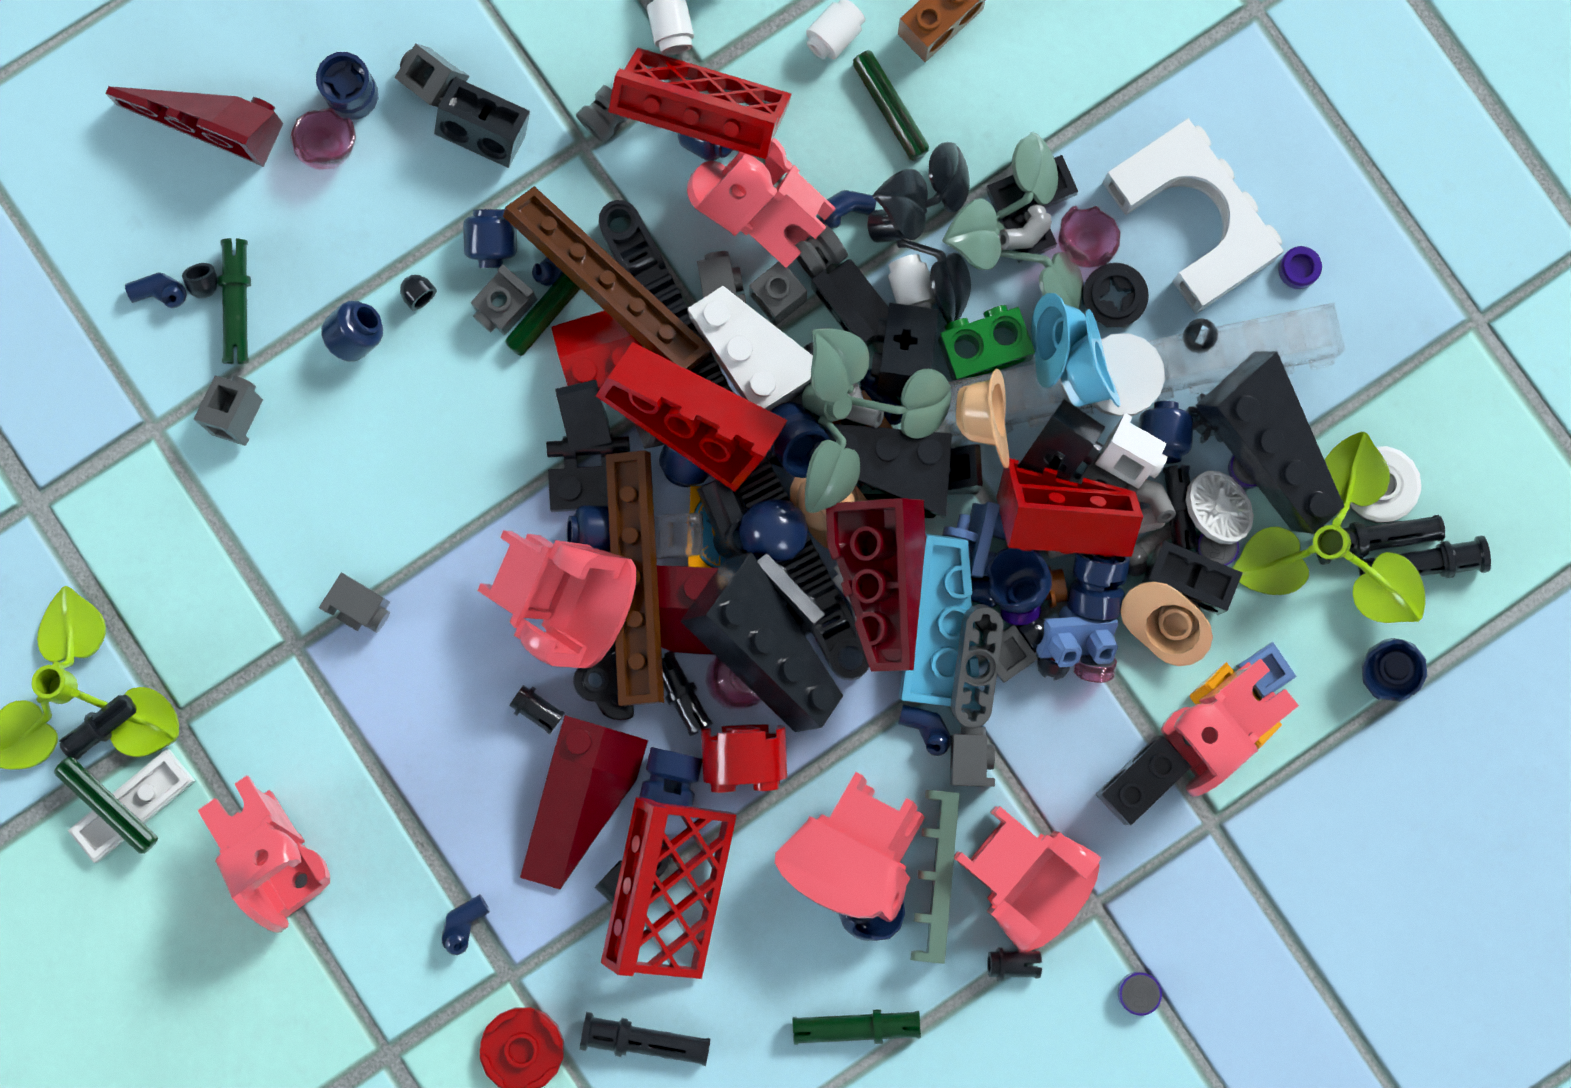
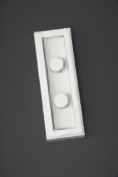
M165 749L117 789L113 795L145 824L191 786L195 780L172 751ZM93 810L68 830L94 863L101 861L125 841Z

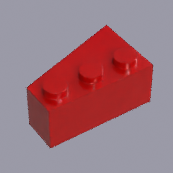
M1009 458V467L1007 469L1003 468L996 496L997 503L1000 505L999 511L1008 548H1017L1023 551H1056L1063 554H1095L1104 557H1132L1143 520V514L1135 491L1083 478L1082 484L1056 478L1057 470L1044 468V472L1041 474L1018 468L1019 460Z

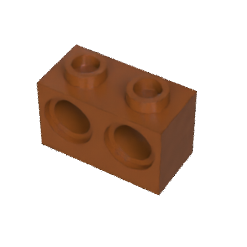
M919 0L900 18L898 35L926 62L984 9L986 0Z

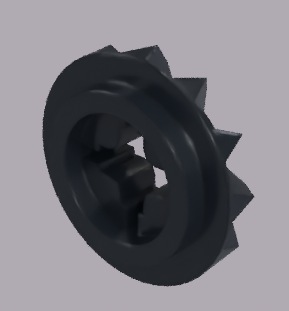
M1107 263L1098 267L1089 275L1083 287V306L1087 310L1090 309L1095 320L1106 328L1126 327L1138 320L1147 307L1149 293L1146 281L1136 269L1124 263ZM1110 280L1117 292L1131 291V293H1128L1127 296L1121 299L1120 311H1118L1117 306L1115 307L1113 301L1099 300L1109 293Z

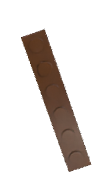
M535 186L505 207L503 217L646 349L689 371L709 356L711 348Z
M640 450L606 455L610 549L613 554L632 559L636 566V585L632 603L624 625L615 640L619 706L664 703L651 452Z

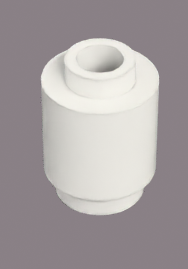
M653 0V2L649 3L646 8L654 44L660 48L661 54L670 56L689 51L692 48L691 40L694 38L687 1Z
M849 0L831 3L806 30L807 37L809 38L807 46L821 59L826 57L836 59L862 31L861 25L865 22L863 13Z
M908 255L888 265L891 272L888 275V279L896 303L932 308V305L937 303L933 295L927 263L921 261L920 255Z

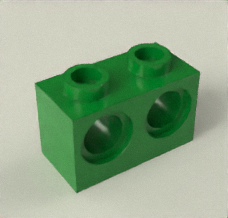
M1006 305L997 306L985 311L983 319L969 323L968 318H962L944 326L946 331L940 333L938 343L954 386L992 374L995 369L1001 371L1031 361L1035 351L1019 306L1009 310ZM1001 327L1008 328L1013 332L1015 342L1010 345H1001L995 340L993 331ZM959 341H969L975 346L976 355L968 359L962 358L955 352L954 345Z

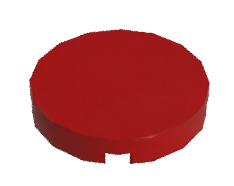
M514 1007L500 1013L485 1028L481 1040V1064L485 1074L500 1088H542L558 1073L564 1058V1038L558 1024L547 1013L532 1007Z

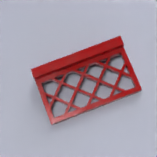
M637 48L625 69L619 68L615 74L608 112L767 159L773 138L790 104L792 94ZM667 79H668V80L671 81V82H667V83H666V82H663V81H660V80H667ZM708 91L710 94H703L700 92ZM739 103H747L749 106H743Z
M635 798L601 964L617 975L633 976L634 973L702 979L736 822V814L727 811L659 803L647 798ZM668 814L681 816L687 826L685 830L671 841L665 834ZM690 817L699 819L693 823ZM712 820L722 821L719 836L707 845L699 830ZM693 836L701 851L684 864L675 849ZM670 854L678 870L663 882H660L656 875L657 865ZM707 859L712 867L710 878L698 887L690 872ZM682 878H685L693 892L675 905L667 890ZM661 896L669 911L652 924L647 917L648 908L652 902ZM698 900L703 907L702 916L699 921L689 928L681 913ZM676 919L684 933L666 947L658 932ZM653 938L661 952L648 962H637L640 947ZM690 941L694 948L691 967L679 966L672 955ZM667 960V962L669 963V965H668V964H662V963Z

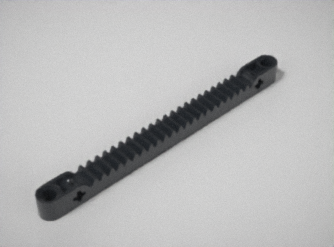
M615 200L607 203L599 213L598 222L603 239L613 258L703 340L689 319L688 306L676 287L671 274L668 272L636 208L624 200ZM625 217L631 221V225L625 232L616 233L610 229L611 222L615 218ZM710 350L709 356L692 369L691 372L733 392ZM767 456L763 458L738 488L747 511L754 504L761 501L777 499L791 502ZM807 535L805 547L793 559L778 563L787 570L789 577L804 593L809 594L815 599L818 608L825 614L812 630V634L831 670L837 677L843 680L852 681L859 679L867 672L869 664L855 627V620L839 594L810 536ZM839 617L837 621L822 627L823 624ZM845 648L858 650L862 657L861 666L855 670L842 668L838 660L839 653Z

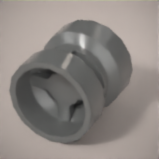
M603 85L595 93V101L590 106H583L576 113V117L581 124L603 143H606L613 136L614 127L618 123H625L629 119L608 112L612 89L606 85Z
M824 224L826 226L825 230L816 239L812 237L808 241H800L795 245L801 251L796 259L811 279L822 271H826V268L832 263L839 264L848 257L845 247L826 224Z

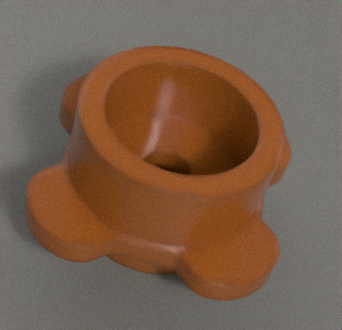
M1048 566L1052 577V588L1045 601L1048 600L1049 607L1054 608L1056 603L1067 602V588L1063 569L1051 570L1050 566Z

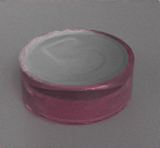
M1082 655L1079 662L1074 665V673L1085 681L1095 683L1108 682L1115 678L1117 660L1114 658L1110 664H1097L1091 655Z

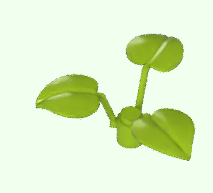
M1358 432L1342 440L1325 458L1326 465L1345 506L1338 512L1336 518L1333 519L1332 525H1326L1317 530L1313 537V545L1303 551H1300L1301 545L1298 537L1290 530L1281 527L1264 528L1254 534L1246 543L1233 569L1243 572L1239 583L1251 590L1269 595H1286L1297 591L1308 581L1309 568L1303 558L1309 557L1314 553H1317L1322 558L1331 560L1344 557L1365 572V574L1356 579L1353 586L1354 603L1364 616L1382 623L1419 622L1424 615L1426 595L1421 576L1412 562L1402 555L1385 552L1375 559L1371 567L1349 551L1351 546L1350 536L1341 528L1351 502L1359 506L1372 505L1385 495L1390 483L1389 467L1383 455L1366 432Z
M63 586L54 596L43 615L38 630L37 641L39 651L46 660L53 662L52 665L40 667L32 677V689L38 696L36 700L41 704L42 710L37 704L26 700L11 702L0 710V768L20 770L31 768L43 763L53 753L58 743V734L47 723L52 718L49 702L65 704L75 697L99 708H103L108 704V702L78 690L75 676L64 670L74 664V657L88 658L95 654L102 645L106 634L105 620L99 610L68 586ZM146 687L129 689L124 695H128L132 699L137 710L133 716L112 731L110 740L113 746L125 755L144 757L173 744L179 736V721L171 703L162 694Z

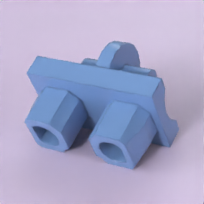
M986 502L985 504L973 503L970 516L959 514L956 528L944 527L943 536L963 538L968 541L971 578L988 576L986 572L987 566L997 554L989 551L992 537L1006 540L999 504Z
M1064 606L1060 610L1059 618L1045 620L1043 639L1037 645L1036 652L1040 659L1054 658L1059 667L1074 666L1079 662L1082 655H1091L1097 664H1110L1113 662L1118 649L1114 635L1119 622L1116 618L1112 620H1098L1081 617L1071 612L1067 606Z

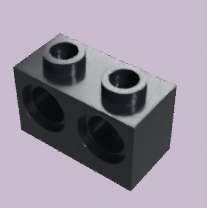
M455 77L438 106L434 134L509 168L525 139L530 111Z
M1164 540L1156 545L1142 583L1159 582L1168 584L1186 598L1197 603L1199 608L1220 615L1228 611L1243 572Z
M1163 736L1154 737L1095 795L1124 825H1132L1192 766Z

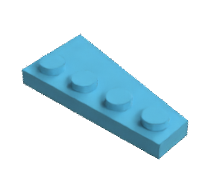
M925 533L926 544L914 670L902 671L898 698L902 701L951 706L962 618L965 612L972 607L968 541L963 538ZM970 641L969 647L975 646V642ZM976 655L972 656L966 664L967 674L971 677L979 676V665ZM965 682L963 688L968 687L972 691L971 701L969 704H963L961 708L980 710L981 705L974 699L975 688L979 689V687Z

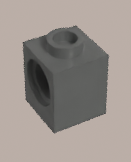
M779 261L749 285L751 298L775 326L807 301L806 288L788 267L785 268Z

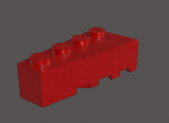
M634 342L630 344L596 394L597 398L734 492L763 460L788 421Z

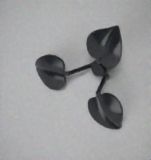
M952 142L939 144L930 156L929 179L933 189L936 191L932 198L927 199V185L919 171L915 169L902 170L887 179L872 195L883 209L873 210L867 222L869 236L874 242L896 241L898 248H909L934 256L937 259V262L931 267L930 281L933 295L947 324L959 320L968 303L971 290V278L968 267L958 253H950L946 257L942 250L911 240H916L924 231L926 208L939 204L942 201L948 212H956L966 202L970 187L968 166L961 150L956 146V143Z

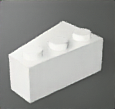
M724 286L688 308L689 319L705 343L711 348V352L741 397L771 411L773 408L787 403L804 392L806 386L811 382L813 355Z

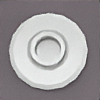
M1387 446L1377 447L1389 467L1390 483L1388 490L1380 500L1372 505L1359 506L1351 502L1350 508L1362 519L1375 523L1394 522L1406 516L1417 504L1421 492L1420 473L1413 460L1402 451Z
M1206 471L1191 481L1187 487L1186 504L1188 513L1195 526L1207 538L1219 544H1233L1245 538L1252 528L1254 514L1251 501L1244 489L1232 477L1219 471Z

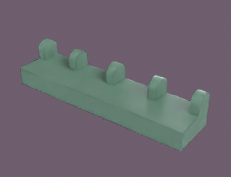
M925 790L926 799L940 800L937 829L922 828L921 836L936 838L934 870H918V879L933 881L930 914L914 913V922L929 923L926 952L920 950L911 951L910 960L945 964L960 793Z

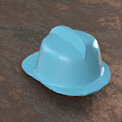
M1047 293L1042 296L1035 306L1032 316L1031 335L1035 350L1036 374L1039 384L1044 388H1050L1057 383L1067 364L1070 347L1088 334L1085 314L1075 307L1065 305L1062 298L1056 293Z
M1088 309L1086 311L1088 334L1070 347L1061 381L1071 403L1075 407H1082L1109 399L1117 407H1120V398L1107 368L1098 326L1093 313Z

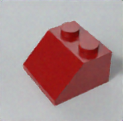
M605 310L551 326L567 386L596 380L600 390L630 344L634 342L642 346Z

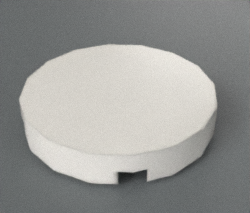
M1129 333L1111 334L1101 339L1107 368L1116 387L1121 405L1117 407L1111 399L1093 403L1092 405L1102 413L1122 417L1125 413L1134 416L1147 410L1160 395L1165 381L1164 363L1158 351L1144 338Z

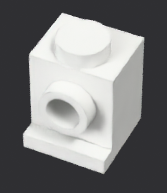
M1125 413L1108 436L1095 465L1139 489L1148 476L1155 479L1161 472L1168 458L1162 454L1166 443L1131 424L1132 417Z

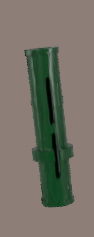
M227 238L220 241L222 246V275L218 276V286L222 287L223 307L222 363L234 364L233 349L237 347L238 364L249 363L247 287L251 286V277L247 276L248 241L236 238V255L233 256L232 238Z
M881 1009L873 1010V1014L792 1018L794 1045L799 1043L874 1040V1044H883V1039L921 1038L919 1011L881 1014Z

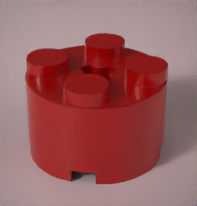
M769 724L721 726L722 733H717L714 736H711V728L701 730L703 782L711 785V792L736 791V786L740 784H753L754 791H772L779 789L780 780L788 778L785 726L778 725L776 733H769Z

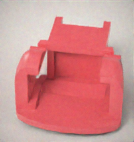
M773 138L770 153L767 159H765V164L752 155L739 152L726 166L717 161L702 163L691 174L687 184L688 197L695 209L728 230L734 236L740 231L746 236L749 233L785 268L800 255L801 251L795 246L798 242L805 241L810 235L816 239L825 230L826 226L816 215L818 214L826 220L836 209L799 174L800 170L787 160L785 149L776 138ZM787 173L782 182L774 188L773 185Z
M503 530L500 538L510 544L493 585L480 583L477 591L513 614L510 623L514 628H517L514 636L521 640V644L531 655L551 666L592 668L603 659L612 647L624 625L636 585V566L632 559L599 550L587 544L555 540L553 544L541 535L527 534L524 539L513 531ZM524 618L542 619V626L546 629V632H543Z
M1261 658L1252 665L1250 662L1244 664L1211 692L1199 699L1201 704L1181 708L1171 713L1163 723L1161 732L1164 737L1192 766L1190 770L1195 777L1189 781L1185 788L1190 796H1200L1225 781L1251 756L1258 752L1254 743L1299 706L1286 689H1283L1276 695L1274 692H1270L1259 701L1254 698L1252 693L1253 686L1270 671ZM1183 736H1184V738L1188 741V743H1189L1191 746H1188L1187 744H1185V742H1184V740H1183Z
M855 772L831 816L827 817L822 814L818 819L809 816L804 825L775 853V864L781 875L798 892L818 905L842 915L855 918H874L878 916L885 921L891 922L901 908L906 885L910 880V877L905 872L906 866L900 863L925 817L922 813L916 811L918 807L908 798L905 799L899 811L873 798L874 789L866 785L867 780L863 775Z
M246 775L235 783L244 802V808L241 813L237 812L235 815L230 816L216 798L197 811L221 849L219 850L221 854L216 858L215 862L220 869L232 899L256 923L267 930L279 933L288 928V916L319 895L330 884V873L326 861L317 852L307 849L302 844L305 840L296 831L273 792L270 790L265 793L261 792L256 788L251 778ZM300 874H306L308 878L306 885L302 888H297L295 884L296 878Z
M994 806L990 813L1000 821L998 826L970 859L959 851L954 854V859L992 891L987 897L991 903L987 912L994 918L1019 951L1029 952L1044 946L1055 938L1076 917L1096 884L1101 857L1057 831H1053L1050 835L1040 834L1036 837L1001 806Z

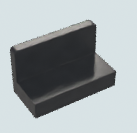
M851 259L843 262L829 274L824 270L811 280V289L843 330L860 337L867 347L876 341L879 318L887 319L889 307Z

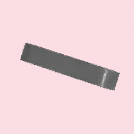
M983 604L972 606L965 612L962 618L951 698L953 716L962 725L969 728L984 725L991 716L1003 634V620L1000 614ZM982 614H986V619L992 622V627L984 629L982 642L986 645L990 644L989 650L981 646L969 647L970 641L979 643L980 634L973 627V622L981 621ZM974 655H983L988 662L986 672L979 677H971L966 671L967 661ZM965 682L976 687L985 686L983 691L975 688L974 699L981 705L980 710H974L972 717H968V714L961 709L963 704H969L971 701L972 691L968 687L963 688Z

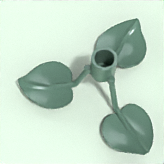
M1030 132L1028 136L1018 142L1012 156L1013 176L1018 187L1025 192L1024 196L997 213L987 200L975 199L970 201L954 218L942 241L958 251L972 266L979 270L992 269L998 262L999 257L1041 263L1045 267L1039 275L1042 295L1056 293L1062 298L1065 305L1080 309L1083 295V278L1077 262L1071 255L1066 252H1058L1054 254L1051 260L1048 256L1001 250V242L998 235L1000 230L1005 229V227L998 220L1029 204L1033 198L1040 205L1048 204L1053 199L1057 190L1058 171L1054 156L1045 141L1038 134Z
M834 328L812 330L813 358L811 382L804 389L802 404L805 410L820 416L818 424L826 427L836 442L832 440L822 441L812 454L805 485V508L807 512L816 513L834 506L836 503H840L851 494L858 482L860 474L859 455L855 450L845 448L846 439L832 422L847 417L852 405L893 414H903L901 431L904 435L917 439L929 436L941 426L950 408L951 386L942 373L928 368L918 370L912 374L902 391L903 406H894L852 397L848 394L853 392V384L862 380L869 368L867 345L860 337L845 330Z

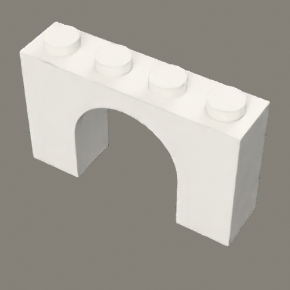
M1188 118L1110 170L1103 184L1125 215L1163 190L1178 186L1195 188L1209 196L1216 204L1223 223L1222 236L1218 246L1179 272L1173 280L1182 296L1195 314H1197L1270 265L1284 250L1280 246L1282 245V240L1277 231L1271 225H1265L1258 216V206L1252 196L1246 191L1241 192L1233 181L1235 176L1229 164L1222 158L1218 160L1210 149L1211 142L1207 133L1199 125L1194 126Z

